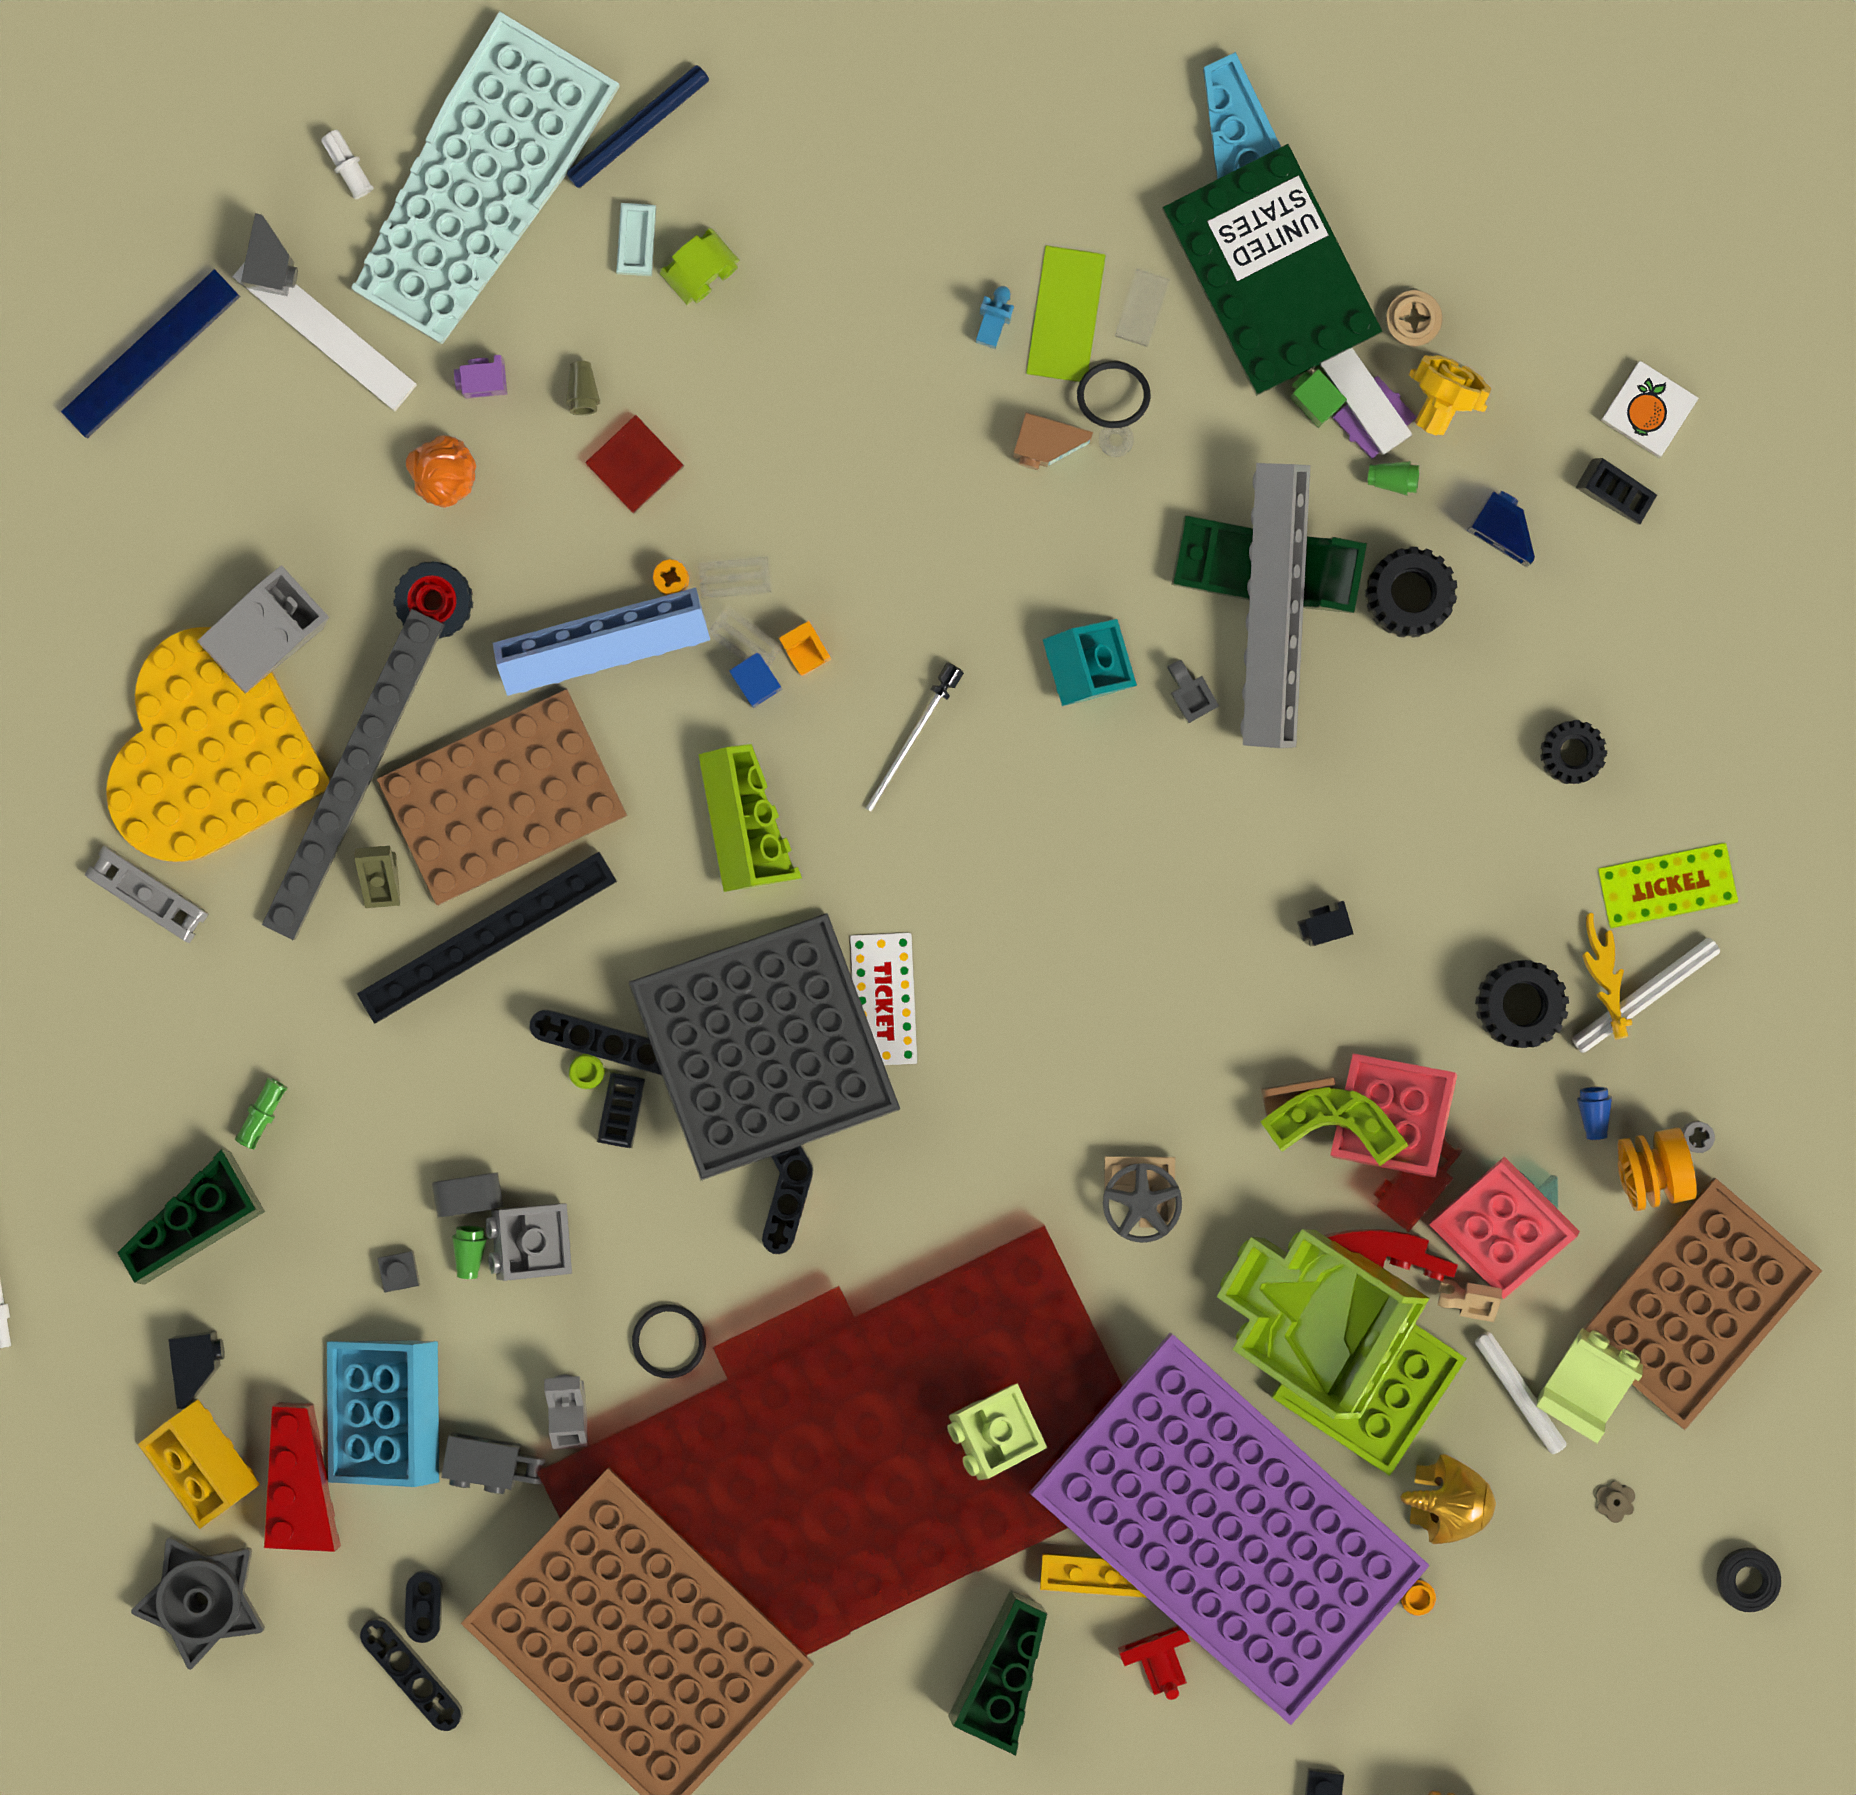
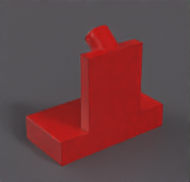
M1180 1626L1171 1627L1118 1647L1124 1667L1142 1661L1154 1695L1164 1692L1168 1700H1174L1179 1696L1177 1687L1187 1683L1174 1648L1191 1641L1188 1634Z

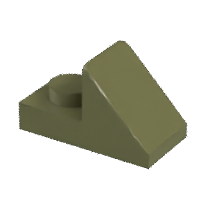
M390 845L355 848L354 859L365 908L399 906L400 890L397 856L395 852H391Z

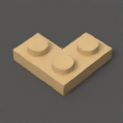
M1104 1156V1191L1110 1179L1118 1171L1138 1163L1158 1166L1167 1171L1175 1180V1157ZM1136 1170L1128 1172L1119 1178L1112 1189L1133 1192L1135 1190ZM1147 1170L1150 1191L1154 1192L1171 1187L1170 1183L1163 1176L1154 1171ZM1175 1197L1157 1206V1211L1166 1225L1169 1224L1175 1212ZM1141 1218L1139 1220V1227L1154 1228L1147 1219Z

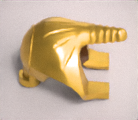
M1446 1454L1439 1455L1435 1464L1428 1466L1417 1465L1414 1482L1432 1486H1440L1443 1483L1442 1488L1431 1491H1406L1400 1496L1403 1503L1411 1505L1410 1524L1420 1525L1426 1529L1429 1542L1432 1544L1456 1542L1482 1531L1492 1519L1496 1506V1500L1489 1483L1473 1469Z

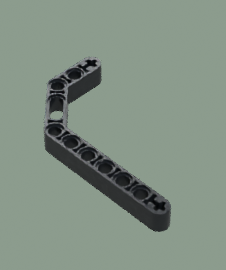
M553 1010L539 1011L530 1020L529 1028L531 1034L542 1042L662 1075L657 1060L652 1064H645L639 1059L640 1048L645 1044H650L648 1037ZM547 1016H550V1023L557 1026H564V1020H568L569 1023L563 1033L564 1041L558 1040L561 1033L557 1031H548L546 1036L543 1035V1028L538 1026L539 1020H546ZM578 1025L585 1026L590 1033L589 1040L584 1045L574 1043L571 1037L573 1028ZM610 1035H617L623 1040V1049L617 1055L608 1053L605 1048V1041ZM803 1145L771 1156L780 1174L762 1234V1242L766 1250L772 1254L786 1253L794 1243L813 1178L814 1166ZM794 1160L804 1162L808 1169L807 1175L800 1180L791 1178L788 1173L789 1163ZM791 1194L797 1199L798 1208L796 1211L784 1213L780 1210L778 1200L782 1195ZM773 1215L782 1220H794L793 1226L786 1223L783 1236L788 1238V1242H782L779 1247L774 1246V1239L769 1237V1233L777 1231L780 1222L772 1221Z

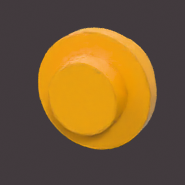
M1417 1580L1400 1600L1408 1613L1421 1616L1433 1609L1436 1602V1594L1429 1583Z

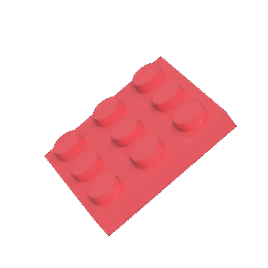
M1353 1054L1345 1090L1358 1092L1376 1103L1388 1116L1409 1146L1379 1166L1362 1141L1350 1129L1337 1125L1330 1155L1337 1159L1435 1177L1457 1074L1451 1071Z
M1505 1156L1435 1216L1429 1224L1491 1287L1502 1289L1503 1299L1571 1243L1580 1232Z

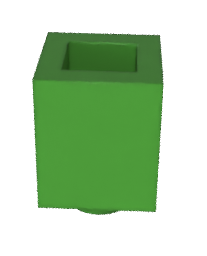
M1319 369L1312 375L1306 371L1292 384L1295 391L1290 399L1318 428L1347 401L1345 396Z

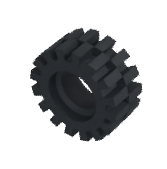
M1580 720L1567 721L1553 727L1546 734L1545 741L1542 742L1540 748L1542 749L1540 758L1541 761H1544L1545 766L1543 767L1545 771H1549L1550 777L1555 780L1558 779L1564 784H1580L1598 775L1599 770L1606 763L1604 758L1607 756V750L1604 747L1606 741L1605 738L1602 739L1599 735L1601 732L1597 728L1591 727L1592 724L1588 722L1583 723ZM1568 739L1580 740L1586 747V759L1578 766L1566 764L1561 757V747Z

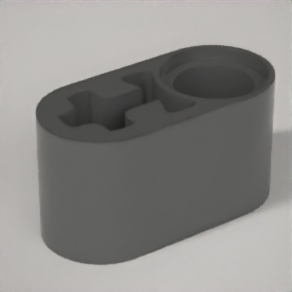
M498 1172L432 1183L437 1218L503 1207Z

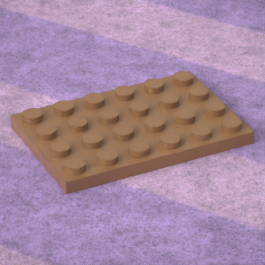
M567 689L377 779L437 906L627 816Z
M1713 1178L1583 1329L1588 1332L1592 1330L1604 1335L1610 1341L1609 1344L1620 1351L1626 1349L1634 1353L1640 1359L1639 1363L1643 1364V1374L1639 1381L1634 1380L1631 1385L1685 1430L1819 1276L1822 1270L1717 1178Z

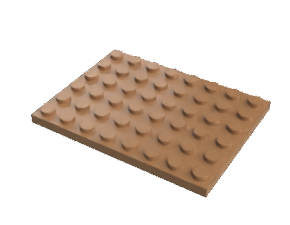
M610 1467L602 1473L461 1622L480 1643L640 1795H691L814 1665V1662Z

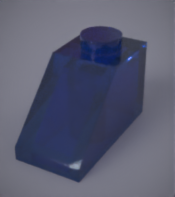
M1493 491L1487 497L1467 531L1521 565L1528 567L1534 561L1535 555L1524 510L1517 506L1519 501L1504 491L1497 494Z

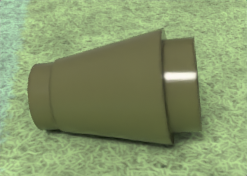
M576 361L570 364L565 404L569 406V412L573 415L594 414L597 412V405L600 404L591 363L588 361Z

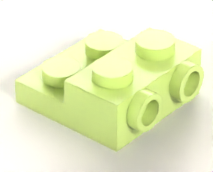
M1018 1383L1012 1384L983 1400H978L948 1415L951 1424L948 1425V1432L956 1444H962L966 1456L963 1457L964 1467L971 1476L976 1475L978 1480L989 1479L1047 1448Z

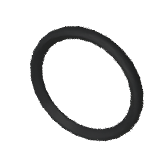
M1118 361L1101 363L1091 368L1084 374L1077 389L1078 405L1084 416L1091 422L1106 428H1122L1135 423L1144 415L1151 399V390L1143 373L1127 363ZM1106 369H1121L1133 374L1139 380L1143 388L1144 398L1142 405L1135 414L1124 420L1107 421L1095 416L1088 409L1084 400V390L1088 381L1098 372Z
M661 1305L650 1309L638 1320L632 1335V1348L638 1363L647 1372L660 1378L674 1379L686 1375L699 1364L706 1348V1335L701 1322L691 1311L677 1305ZM662 1312H676L687 1317L695 1326L699 1337L698 1350L693 1360L687 1366L676 1371H662L651 1366L644 1359L639 1346V1336L644 1324L651 1317Z

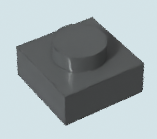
M414 1251L377 1258L384 1293L420 1285Z

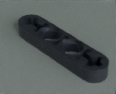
M376 1617L367 1621L360 1633L361 1642L436 1729L450 1731L456 1728L463 1715L462 1706L388 1620ZM373 1626L375 1629L384 1628L385 1632L382 1637L389 1645L393 1639L398 1644L392 1646L383 1656L380 1651L385 1648V1645L379 1639L374 1642L370 1640L369 1636L372 1631L369 1627ZM397 1651L405 1652L410 1659L409 1667L405 1670H396L390 1661L393 1653ZM426 1678L431 1681L433 1685L431 1695L427 1697L417 1695L413 1687L415 1680ZM439 1692L444 1696L439 1699V1704L444 1709H448L450 1706L454 1709L452 1714L454 1721L452 1722L448 1719L439 1720L438 1716L441 1711L436 1704L431 1709L426 1706V1704L434 1700Z

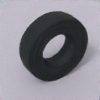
M1741 1548L1728 1554L1719 1565L1716 1578L1717 1587L1722 1598L1733 1608L1743 1612H1757L1769 1607L1778 1597L1781 1589V1573L1776 1562L1765 1552L1755 1548ZM1748 1566L1757 1568L1762 1575L1760 1588L1750 1594L1741 1592L1736 1585L1737 1573L1742 1568Z

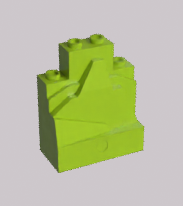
M1301 1229L1300 1232H1297L1288 1244V1253L1266 1238L1251 1237L1249 1240H1246L1238 1250L1237 1257L1239 1259L1235 1266L1222 1278L1220 1283L1221 1290L1217 1295V1298L1250 1319L1237 1332L1236 1340L1238 1341L1233 1350L1332 1419H1360L1430 1298L1363 1255L1350 1252L1316 1230Z

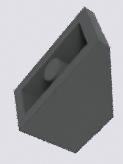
M255 213L241 283L248 289L288 296L289 287L294 288L296 285L298 267H294L295 262L264 216Z

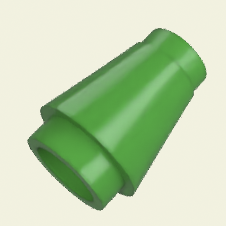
M1411 461L1377 465L1370 464L1368 485L1408 496V492L1417 493L1420 465H1412Z
M470 1225L456 1227V1234L452 1236L457 1277L476 1279L478 1278V1271L487 1237L484 1236V1228Z

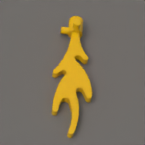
M1589 913L1586 916L1587 934L1597 960H1594L1589 952H1585L1582 957L1591 976L1609 993L1607 995L1601 991L1597 993V997L1604 1003L1612 1018L1610 1023L1614 1039L1628 1037L1626 1026L1632 1025V1019L1621 1018L1620 985L1624 970L1619 969L1615 975L1613 974L1615 965L1613 933L1611 930L1605 933L1606 943L1605 947L1602 946L1595 931L1594 914Z

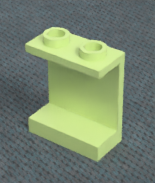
M1582 1328L1539 1393L1536 1407L1598 1444L1605 1433L1606 1422L1633 1381L1641 1379L1643 1364L1639 1363L1640 1359L1631 1351L1626 1349L1620 1351L1609 1344L1610 1341L1601 1333L1594 1330L1588 1332Z

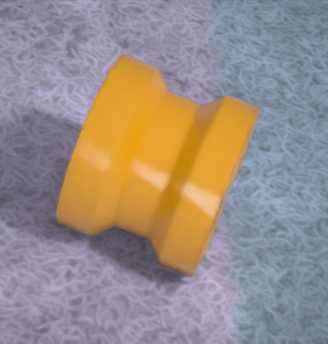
M669 559L662 561L656 566L653 580L660 593L666 596L687 589L689 575L682 563Z

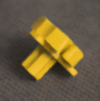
M1425 355L1418 368L1411 369L1409 373L1411 378L1419 382V387L1427 395L1415 423L1435 436L1444 435L1456 410L1472 411L1474 409L1485 412L1487 408L1485 402L1490 394L1491 387L1486 384L1481 375L1467 366L1459 367L1458 362L1453 359L1439 355Z

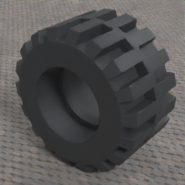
M1418 547L1398 549L1383 558L1369 575L1367 580L1368 587L1365 590V597H1368V611H1372L1374 615L1373 620L1376 624L1380 623L1384 627L1383 630L1389 634L1393 632L1397 634V637L1402 638L1406 636H1411L1412 638L1420 637L1438 628L1451 615L1452 607L1457 601V595H1455V589L1458 588L1457 580L1453 581L1452 574L1454 572L1451 566L1447 568L1443 563L1445 559L1440 555L1438 557L1433 555L1432 550L1427 548L1419 550ZM1406 572L1420 575L1430 587V602L1425 609L1417 613H1409L1402 610L1392 598L1391 587L1393 581L1399 575Z
M1516 960L1502 963L1495 970H1491L1486 975L1485 981L1480 983L1478 988L1480 993L1479 996H1476L1475 1004H1478L1476 1014L1483 1023L1482 1028L1484 1031L1488 1032L1495 1041L1516 1048H1534L1540 1046L1541 1043L1549 1042L1553 1039V1035L1556 1032H1560L1563 1028L1561 1025L1563 1019H1567L1568 1016L1566 1004H1569V996H1565L1564 990L1566 987L1563 982L1558 980L1557 977L1559 975L1554 970L1546 968V965L1531 960ZM1518 983H1526L1533 986L1541 999V1009L1537 1018L1526 1025L1512 1023L1506 1017L1503 1010V998L1506 991Z

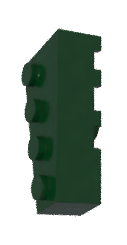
M221 1149L213 1157V1160L202 1171H199L176 1197L173 1196L164 1205L165 1207L152 1220H149L117 1253L133 1282L145 1285L263 1214L265 1210L232 1153Z
M1012 1590L1009 1591L948 1715L953 1727L1015 1756L1018 1750L1021 1726H1023L1027 1698L1033 1682L1034 1666L1036 1659H1038L1047 1618V1612L1041 1604Z

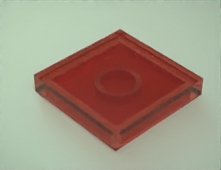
M637 415L629 420L585 462L633 514L684 468V465Z

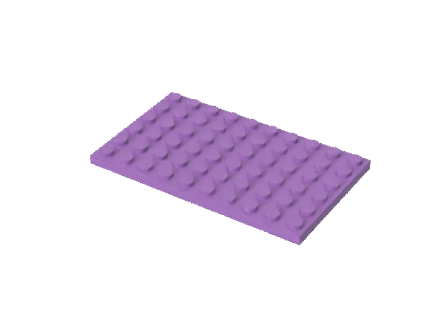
M1171 1332L1029 1492L1290 1725H1292L1430 1566Z

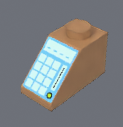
M1025 413L1013 458L1019 459L1018 464L1026 468L1038 470L1040 465L1048 467L1090 444L1093 432Z

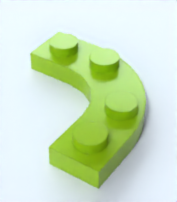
M1324 1087L1306 1091L1287 1101L1260 1121L1282 1152L1309 1132L1327 1125H1338L1350 1129L1362 1141L1379 1166L1409 1146L1388 1116L1376 1103L1352 1090L1347 1091Z

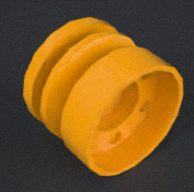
M1679 1127L1656 1131L1653 1137L1652 1149L1644 1135L1635 1137V1148L1630 1138L1618 1140L1619 1176L1623 1190L1627 1194L1634 1211L1645 1210L1646 1198L1651 1207H1659L1660 1190L1664 1191L1669 1202L1672 1204L1696 1198V1178L1692 1157L1685 1136Z

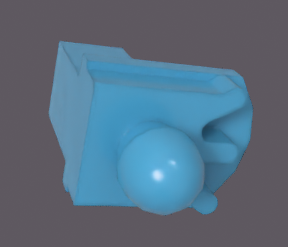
M1000 286L994 291L993 300L984 296L980 307V315L984 317L976 343L996 349L1004 323L1010 324L1014 306L1007 304L1011 293L1006 286Z

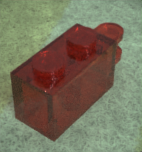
M1445 1135L1440 1155L1446 1160L1440 1167H1437L1435 1177L1399 1171L1391 1181L1385 1179L1373 1193L1376 1200L1372 1204L1408 1233L1453 1179L1446 1171L1459 1157L1462 1149L1452 1147L1446 1142L1447 1137Z

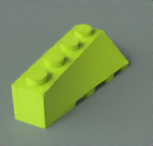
M752 744L724 747L698 754L723 892L802 879L799 868H793L788 852L792 850L787 837L782 838L775 819L779 818L776 807L771 805L766 797L765 789L768 786Z

